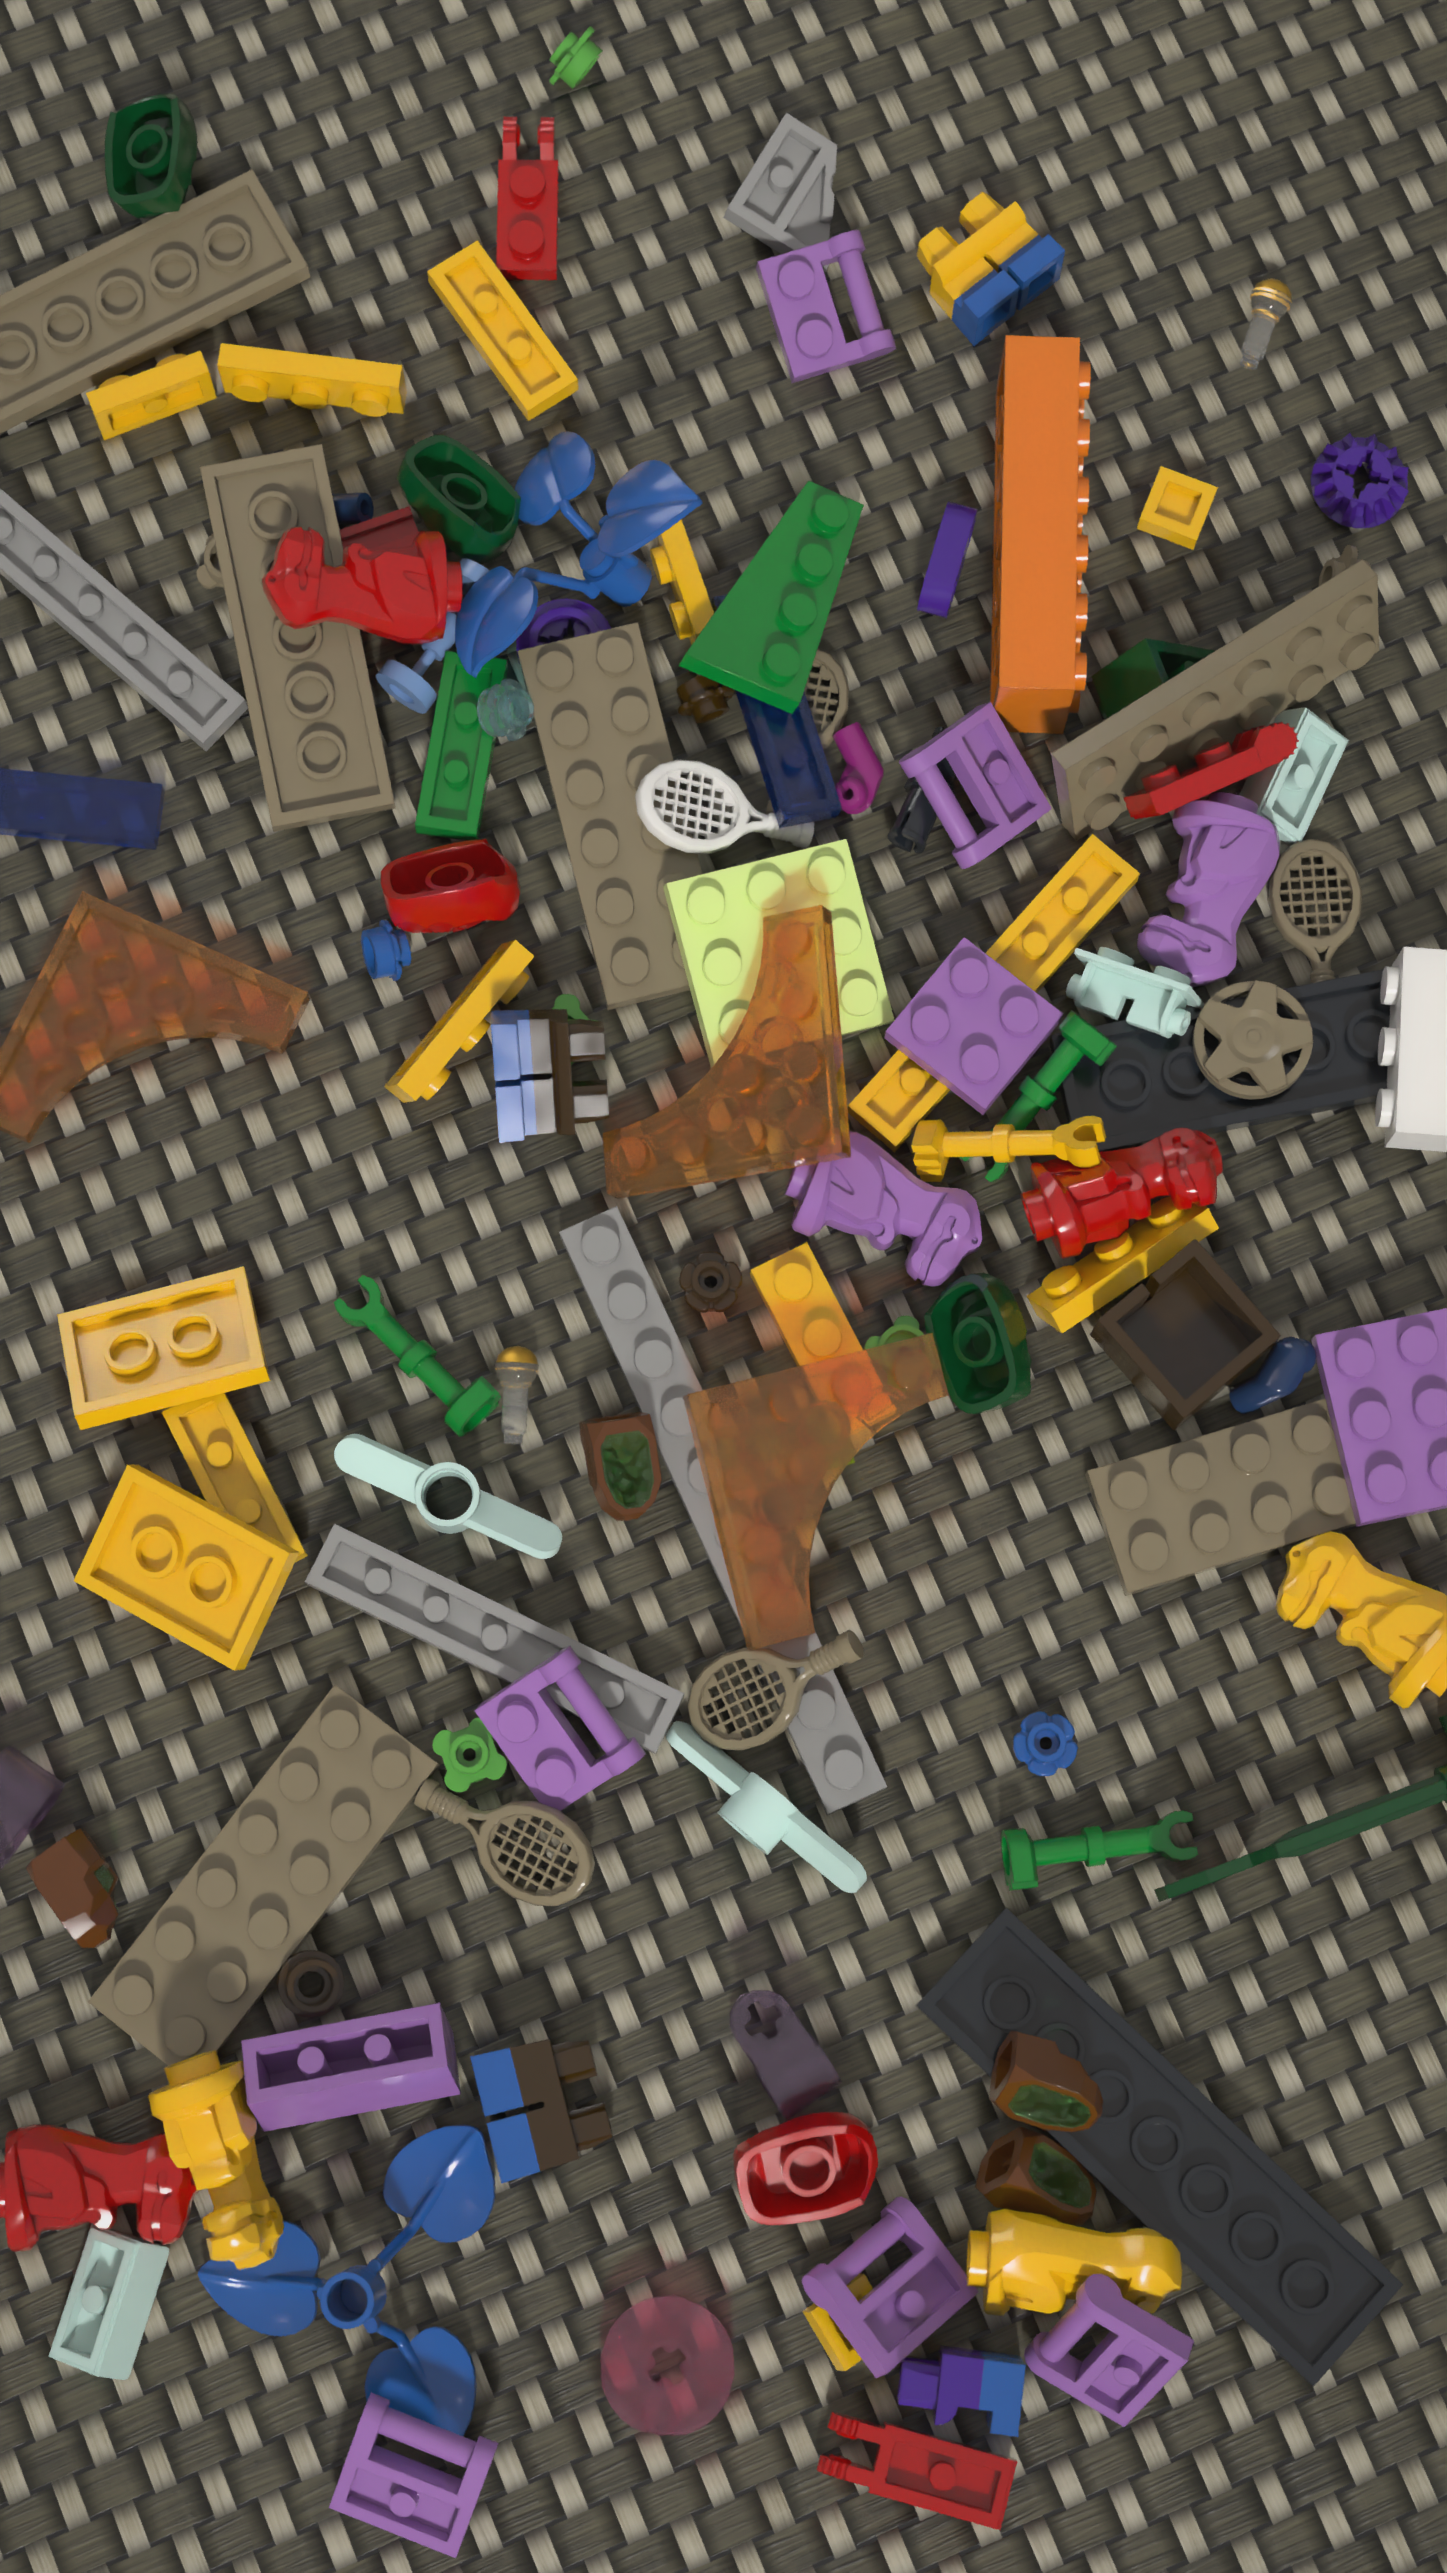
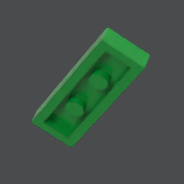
M446 651L415 821V828L418 834L465 841L478 840L508 672L507 660L492 658L482 667L477 677L474 678L464 669L457 652Z

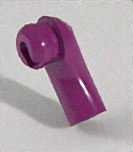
M856 722L844 727L832 736L846 762L841 778L834 788L833 797L838 807L848 814L862 813L873 804L884 776L883 767L860 723Z

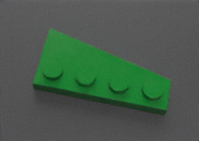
M808 480L678 666L793 714L801 702L864 505Z

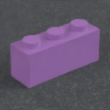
M440 2003L241 2041L247 2105L264 2132L461 2094L453 2030Z

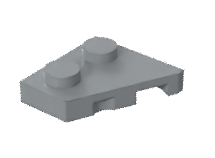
M786 113L727 207L723 218L780 254L829 240L830 222L833 218L834 209L832 185L836 172L837 144ZM830 264L822 266L824 274L826 273Z

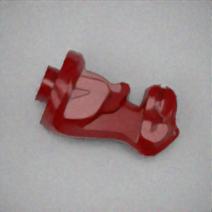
M301 526L292 527L283 532L276 547L273 565L270 571L262 578L263 591L273 611L284 625L293 629H303L323 622L343 623L400 643L421 644L442 639L446 627L447 612H460L462 603L460 562L447 561L444 538L438 531H420L413 539L410 548L395 547L370 551L359 543H351L343 550L342 564L339 566H329L325 564V539L320 532L308 527V530H302Z
M1176 1128L1161 1134L1139 1147L1099 1152L1101 1158L1100 1165L1091 1168L1074 1166L1068 1160L1060 1158L1043 1163L1034 1162L1030 1167L1034 1189L1021 1193L1023 1208L1036 1242L1051 1237L1058 1254L1064 1259L1080 1255L1087 1243L1119 1238L1128 1229L1129 1219L1140 1220L1151 1215L1152 1198L1170 1196L1177 1210L1192 1208V1203H1195L1196 1206L1216 1203L1217 1176L1223 1171L1222 1155L1215 1139L1207 1134L1188 1128Z
M23 2126L7 2133L5 2162H0V2218H5L7 2244L12 2251H30L39 2241L43 2230L69 2229L88 2221L100 2230L111 2229L117 2220V2207L130 2203H136L137 2232L141 2238L152 2244H155L154 2240L162 2241L163 2245L171 2244L181 2238L190 2218L192 2201L200 2191L196 2189L190 2168H178L170 2158L165 2133L130 2144L107 2141L90 2134L59 2126Z

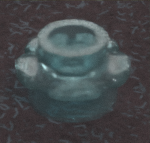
M503 679L501 684H494L480 694L477 703V715L481 727L488 735L492 737L506 736L509 741H516L526 734V726L531 723L534 716V705L530 695L522 689V686L517 681Z

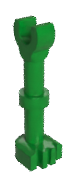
M1071 1010L1059 1025L1061 1034L1065 1039L1034 1078L1027 1075L1018 1087L1022 1093L997 1125L1012 1124L1015 1131L1025 1130L1041 1108L1048 1111L1057 1100L1053 1093L1084 1054L1099 1066H1102L1116 1049L1117 1045ZM973 1157L960 1158L965 1162H969ZM995 1162L985 1178L989 1182L1001 1179L1007 1172L1009 1163Z
M362 1275L358 1282L363 1290L369 1294V1302L362 1309L356 1310L351 1309L342 1299L338 1298L334 1305L339 1316L347 1324L355 1327L365 1326L374 1333L400 1359L398 1367L409 1378L417 1376L448 1407L444 1422L459 1437L470 1433L499 1406L500 1393L483 1376L476 1378L465 1389L435 1359L437 1351L426 1340L418 1342L384 1307V1297L378 1284L372 1278Z
M1184 1810L1174 1811L1160 1818L1157 1824L1153 1826L1102 1832L1100 1826L1083 1827L1080 1835L1032 1840L1024 1828L1002 1830L1001 1853L1005 1884L1008 1886L1009 1891L1036 1888L1039 1881L1037 1866L1084 1861L1087 1867L1104 1865L1106 1858L1147 1853H1159L1165 1859L1173 1862L1190 1860L1198 1855L1197 1847L1178 1848L1174 1846L1170 1840V1830L1175 1824L1193 1821V1815Z

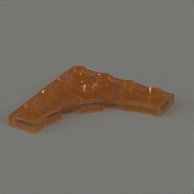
M82 891L0 1049V1131L30 1144L44 1119L75 1085L112 1060L157 1043L186 1038H220L259 1045L283 1054L310 1001L309 994L302 989Z
M823 905L763 917V948L756 987L748 1010L734 1038L722 1056L698 1083L668 1107L644 1120L603 1133L606 1190L608 1195L619 1199L851 1157L832 913Z
M933 1333L682 1396L748 1650L815 1633L810 1608L809 1571L815 1530L823 1506L848 1462L877 1432L904 1413L927 1402L949 1395Z

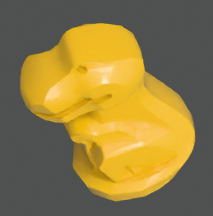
M1331 1531L1320 1534L1292 1547L1287 1552L1285 1557L1287 1572L1279 1587L1275 1605L1278 1615L1285 1622L1289 1620L1294 1623L1293 1627L1307 1629L1315 1626L1329 1607L1336 1609L1343 1616L1342 1622L1336 1629V1639L1344 1646H1355L1361 1649L1374 1665L1389 1675V1699L1405 1709L1411 1706L1425 1687L1438 1697L1442 1696L1447 1689V1595L1416 1582L1379 1570L1365 1561L1352 1541L1344 1534Z
M212 2050L165 2067L164 2071L169 2085L149 2094L152 2116L163 2121L169 2155L176 2167L190 2168L196 2189H208L214 2211L203 2217L202 2222L204 2230L211 2232L212 2236L206 2239L210 2259L214 2261L230 2260L234 2262L238 2270L256 2267L272 2259L278 2247L279 2237L284 2230L283 2216L274 2197H270L262 2179L254 2138L257 2130V2121L247 2105L243 2061L239 2060L220 2065L216 2050Z
M1005 2208L988 2213L986 2231L969 2230L966 2264L967 2286L983 2287L984 2312L989 2315L1003 2316L1010 2309V2306L1048 2314L1062 2311L1065 2307L1066 2299L1076 2300L1077 2290L1093 2274H1103L1110 2277L1120 2288L1123 2298L1146 2312L1153 2314L1168 2293L1181 2290L1182 2265L1180 2252L1172 2240L1165 2238L1161 2233L1150 2228H1135L1126 2232L1105 2233L1061 2223L1046 2215L1019 2212Z

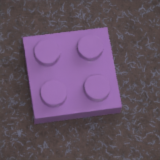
M964 937L885 1031L884 1039L984 1115L1061 1022L1063 1013Z

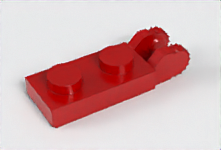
M503 117V160H498L496 267L506 280H557L558 160H555L554 117H541L540 125L538 126L540 160H518V147L521 142L517 117Z
M1283 722L1269 724V726L1253 727L1250 730L1236 734L1232 747L1229 741L1194 754L1197 765L1179 773L1177 766L1171 765L1147 774L1141 778L1143 789L1123 797L1130 817L1142 819L1163 815L1283 761V759L1289 758V755L1294 754V750L1298 748L1296 746L1297 742H1299L1296 738L1298 733L1294 732V727L1291 728L1289 723L1283 724Z
M831 2412L827 2428L832 2429L840 2436L855 2440L858 2438L877 2443L879 2446L873 2469L854 2463L848 2458L830 2454L829 2456L820 2455L817 2466L818 2472L868 2487V2493L1001 2530L1017 2465L1016 2459L892 2423L884 2422V2426L863 2419Z

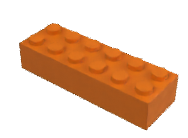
M1006 335L998 375L995 413L990 702L1008 732L1063 734L1068 714L1079 712L1080 691H1084L1086 686L1087 654L1080 652L1081 632L1086 631L1088 597L1087 594L1081 593L1082 573H1086L1088 564V535H1082L1083 515H1087L1089 477L1082 476L1084 457H1088L1090 442V420L1083 419L1084 400H1088L1090 392L1091 364L1090 362L1080 361V338Z

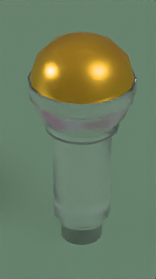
M1277 279L1263 280L1252 290L1250 299L1253 317L1241 349L1242 358L1240 361V365L1246 369H1257L1259 361L1264 358L1275 323H1278L1280 318L1290 309L1292 303L1291 292L1286 284Z
M513 1346L506 1348L498 1355L494 1370L500 1381V1386L503 1387L501 1431L504 1433V1444L523 1445V1435L527 1432L528 1388L532 1387V1383L539 1372V1365L536 1356L531 1350L526 1347Z

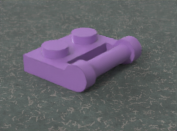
M860 230L848 231L834 236L827 241L757 262V274L792 383L874 359L896 349L891 329L884 330L861 253L865 251V245ZM839 262L862 338L849 343L845 341L822 266Z
M991 702L977 706L930 741L914 749L899 760L907 777L916 778L956 848L952 851V854L961 869H966L982 861L1052 809ZM945 757L986 826V829L978 835L936 765Z
M571 1646L560 1650L482 1702L475 1709L478 1717L538 1802L560 1811L611 1777L621 1774L645 1755V1751L635 1737L627 1739L577 1668L581 1660ZM556 1682L606 1754L597 1760L593 1757L546 1690V1686Z
M901 2196L896 2197L881 2211V2220L828 2265L824 2263L817 2264L802 2278V2284L808 2297L817 2306L828 2312L875 2378L890 2372L978 2293L976 2287L967 2286L966 2274L912 2202ZM898 2240L904 2242L913 2255L860 2301H857L846 2285Z
M1093 2274L1079 2287L1076 2292V2302L1049 2332L1037 2334L1027 2345L1024 2357L1030 2370L1037 2376L1125 2427L1188 2361L1194 2340L1168 2325L1161 2318L1151 2315L1123 2298L1120 2288L1110 2277L1103 2274ZM1095 2322L1110 2330L1083 2362L1069 2355L1070 2349Z
M371 2393L359 2421L329 2508L456 2558L499 2443L479 2436L477 2442L392 2409L389 2407L391 2400ZM378 2434L384 2435L467 2468L463 2479H460L375 2445Z

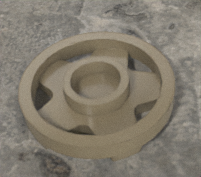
M1255 980L1229 985L1215 993L1205 1003L1194 1026L1192 1044L1194 1056L1201 1072L1216 1088L1238 1098L1263 1099L1283 1092L1301 1076L1312 1052L1313 1033L1311 1023L1304 1008L1291 994L1275 984ZM1247 995L1243 1005L1239 1008L1224 1004L1225 1001L1231 998ZM1277 1002L1284 1006L1294 1019L1278 1016ZM1205 1028L1219 1042V1045L1209 1058L1204 1046ZM1301 1049L1297 1063L1288 1074H1285L1282 1061L1283 1055ZM1241 1072H1248L1258 1086L1238 1084L1229 1080V1078Z

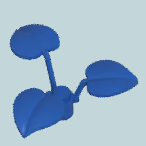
M568 431L557 434L550 440L548 447L542 448L530 460L516 482L514 489L521 497L519 519L525 524L541 525L550 520L560 509L562 514L590 542L580 556V567L583 569L585 580L528 567L521 568L515 576L503 566L493 568L483 575L464 597L455 622V645L459 659L466 672L476 678L488 661L508 648L528 627L534 617L538 604V590L532 581L580 591L590 599H595L601 591L621 607H628L638 602L650 586L652 572L650 567L632 552L661 535L703 504L701 498L684 483L669 465L659 460L642 462L620 478L610 491L606 501L608 515L600 519L599 526L601 529L598 535L574 510L570 503V500L586 490L593 480L595 471L593 450L589 443L576 433Z
M470 2125L441 2127L416 2138L396 2155L386 2173L383 2196L391 2210L411 2219L402 2231L367 2266H352L334 2275L328 2281L324 2278L315 2277L321 2259L317 2244L299 2225L283 2220L284 2230L279 2237L278 2247L272 2259L256 2267L240 2270L230 2260H209L199 2269L198 2277L215 2302L237 2321L259 2333L270 2336H287L307 2328L316 2317L318 2297L323 2315L332 2325L341 2329H353L363 2324L368 2333L373 2334L376 2332L393 2340L398 2347L382 2351L370 2364L365 2382L366 2401H368L371 2393L391 2400L389 2407L464 2436L475 2407L477 2382L475 2366L468 2349L456 2335L443 2327L434 2326L426 2328L410 2341L404 2331L380 2320L378 2314L383 2309L387 2298L386 2284L380 2272L410 2241L421 2226L434 2240L451 2243L472 2236L488 2220L495 2201V2178L483 2133L477 2127Z

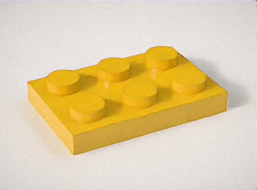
M244 1266L57 1314L73 1411L80 1430L270 1381L251 1287Z
M127 1465L75 1576L74 1582L228 1668L237 1671L246 1668L300 1552L140 1465Z

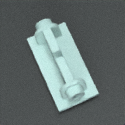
M1100 947L1097 954L1076 948L1074 954L1085 966L1082 975L1074 974L1071 977L1066 995L1068 998L1075 1000V1006L1118 1020L1126 999L1134 1002L1126 1019L1128 1024L1170 1038L1173 1034L1183 1036L1187 1031L1191 1020V1013L1185 1010L1187 1005L1202 1009L1204 1006L1203 1001L1190 986L1191 979L1176 970L1156 966L1154 973L1133 967L1134 960L1106 947Z

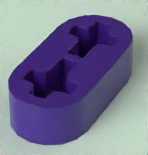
M948 501L923 582L917 607L918 611L943 618L948 617L972 537L978 509Z

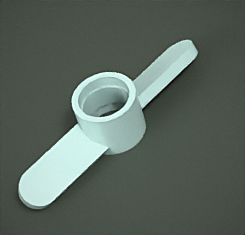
M360 1434L345 1436L335 1448L334 1458L342 1471L416 1504L424 1521L436 1531L453 1534L471 1528L539 1559L551 1558L559 1551L562 1533L556 1524L480 1490L474 1475L460 1464L442 1462L429 1466ZM458 1477L464 1480L472 1490L470 1507L463 1515L451 1520H442L433 1516L426 1507L428 1489L435 1481L441 1478Z
M676 1721L672 1724L666 1733V1738L670 1745L731 1795L718 1811V1814L738 1833L766 1855L782 1840L834 1885L847 1893H855L863 1886L867 1880V1875L861 1863L801 1814L774 1787L754 1772L749 1773L721 1749L703 1741L690 1724Z

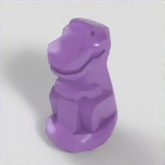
M1214 792L1210 794L1209 800H1194L1175 809L1172 818L1173 827L1177 834L1183 838L1184 843L1178 863L1177 880L1168 886L1165 895L1169 902L1184 905L1183 920H1178L1164 914L1150 917L1141 927L1143 932L1138 934L1137 947L1140 955L1155 967H1167L1186 975L1191 979V987L1204 986L1224 980L1235 968L1237 960L1236 932L1241 919L1264 888L1275 869L1280 853V839L1277 827L1268 819L1257 814L1258 805L1254 801L1231 793Z
M828 1129L818 1153L803 1147L784 1193L799 1200L791 1226L794 1231L806 1236L819 1232L823 1226H830L848 1234L866 1237L871 1246L877 1250H886L891 1247L898 1234L908 1236L913 1240V1243L905 1261L906 1271L915 1281L917 1278L922 1280V1285L932 1287L941 1285L955 1272L962 1259L969 1254L975 1253L982 1242L981 1220L977 1202L967 1191L958 1188L934 1187L918 1179L871 1139L857 1132Z

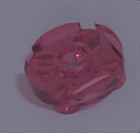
M677 2294L649 2297L626 2309L611 2326L601 2354L602 2387L613 2410L631 2427L656 2435H686L709 2423L725 2405L735 2375L733 2345L722 2322L704 2305ZM661 2346L668 2353L679 2349L686 2357L679 2366L684 2377L675 2384L667 2377L661 2378L656 2382L649 2373L656 2364L652 2352Z

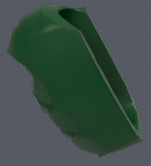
M165 93L143 98L116 112H110L105 135V175L110 197L121 209L137 219H153L163 213L179 211L181 204L185 201L188 187L191 185L192 168L194 161L197 160V129L193 115L187 105L176 95Z
M433 435L419 441L407 450L396 480L399 482L403 496L408 501V504L415 510L430 531L440 532L445 544L460 559H470L479 564H484L498 558L511 545L518 526L521 497L511 484L476 453L451 437Z
M986 1273L969 1274L950 1283L924 1314L931 1353L952 1401L965 1413L980 1414L1005 1408L1027 1397L1031 1393L1030 1367L1032 1359L1027 1346L1025 1322L1012 1291L1003 1280Z

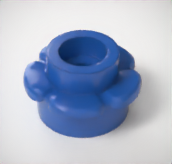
M380 920V927L362 931L361 945L364 961L373 979L389 977L393 981H398L402 975V967L411 964L409 942L402 929L393 930L389 921Z
M1039 1711L1028 1715L1022 1720L1020 1724L1021 1731L1015 1734L1013 1738V1750L1016 1758L1028 1765L1027 1768L1031 1773L1038 1776H1051L1056 1773L1058 1768L1065 1769L1072 1764L1076 1757L1078 1746L1073 1741L1075 1730L1068 1719L1060 1714L1047 1716L1045 1712ZM1048 1737L1051 1740L1052 1746L1050 1749L1045 1750L1040 1747L1039 1742L1041 1738Z

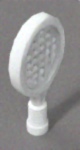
M674 760L659 764L641 780L635 794L637 814L647 830L664 844L686 853L710 854L724 850L740 837L751 832L763 833L765 837L785 840L786 842H791L794 846L807 848L813 837L814 821L812 819L804 817L794 819L793 817L772 812L764 814L757 811L747 800L738 783L722 770L700 761ZM681 775H688V778H681ZM692 777H698L699 782L692 780ZM668 780L675 781L674 788L668 786ZM680 783L687 784L686 790L679 789ZM691 786L698 787V793L691 792ZM703 788L710 790V796L703 795ZM655 789L662 790V796L654 795ZM715 791L722 793L721 799L714 797ZM667 792L674 793L673 799L666 798ZM678 796H686L685 802L678 801ZM690 797L697 799V805L690 803ZM702 800L709 801L708 807L701 806ZM654 801L661 802L660 808L654 807ZM666 803L673 805L672 811L665 810ZM714 803L720 804V810L713 809ZM725 805L732 808V813L725 812ZM677 806L684 807V814L677 812ZM689 809L696 810V815H688ZM701 812L708 813L707 819L700 818ZM712 814L719 816V822L712 821ZM664 815L671 816V823L664 821ZM724 817L731 818L730 825L724 823ZM676 818L683 819V824H675ZM688 820L695 822L694 828L687 827ZM700 823L706 824V831L699 829ZM711 826L718 827V833H712ZM675 829L682 831V834L675 832ZM686 833H693V838L686 836ZM698 835L705 836V839H698Z

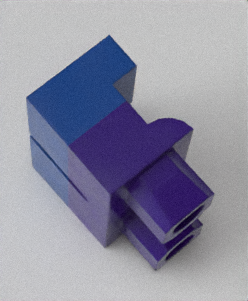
M940 2345L939 2360L906 2356L901 2361L897 2395L898 2404L933 2409L932 2415L935 2425H943L951 2421L956 2415L958 2407L987 2411L986 2423L990 2433L1018 2437L1026 2365L1019 2355Z

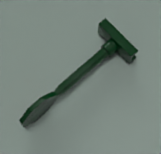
M1446 1714L1440 1717L1439 1721L1447 1738ZM1447 1764L1435 1768L1433 1777L1288 1831L1265 1848L1157 1888L1154 1891L1158 1901L1170 1899L1272 1859L1304 1855L1443 1801L1447 1803Z

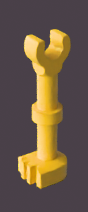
M1096 1116L1077 1118L1069 1124L1060 1125L1055 1130L1016 1131L1012 1124H998L994 1126L993 1131L948 1132L941 1119L920 1120L917 1123L911 1147L913 1152H915L913 1161L914 1165L917 1166L916 1172L917 1175H920L921 1180L924 1182H941L949 1157L993 1156L996 1163H1010L1015 1160L1016 1156L1056 1155L1062 1160H1068L1074 1166L1091 1168L1100 1165L1101 1158L1097 1143L1105 1142L1106 1134L1102 1118Z

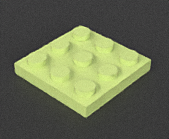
M847 839L669 882L663 886L711 1069L874 1028L894 1021Z

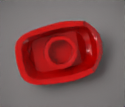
M486 839L456 842L416 852L391 861L381 871V887L386 908L394 926H398L403 931L411 933L457 932L471 928L485 920H507L518 908L521 887L515 867L494 849Z
M842 2112L807 2114L762 2130L739 2144L733 2154L735 2181L745 2213L751 2220L770 2226L797 2224L831 2218L863 2205L878 2167L877 2147L869 2126L853 2114Z

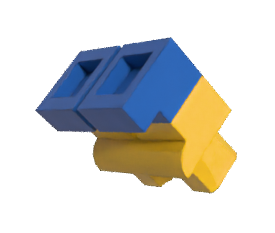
M981 192L973 198L960 212L959 223L971 235L961 244H958L942 226L936 227L920 240L917 250L919 261L931 276L929 294L973 346L1015 314L1016 308L1021 310L1058 281L1065 255V250L1049 234L1042 238L1026 222L1025 214L1016 201L1004 209L985 192Z

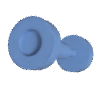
M462 559L460 561L462 593L465 596L471 587L490 571L470 559ZM447 612L444 637L430 643H423L421 647L425 652L412 669L400 662L389 659L376 675L379 684L393 698L415 712L425 714L437 699L436 692L422 676L434 659L441 661L446 651H449L455 643V622L458 612Z

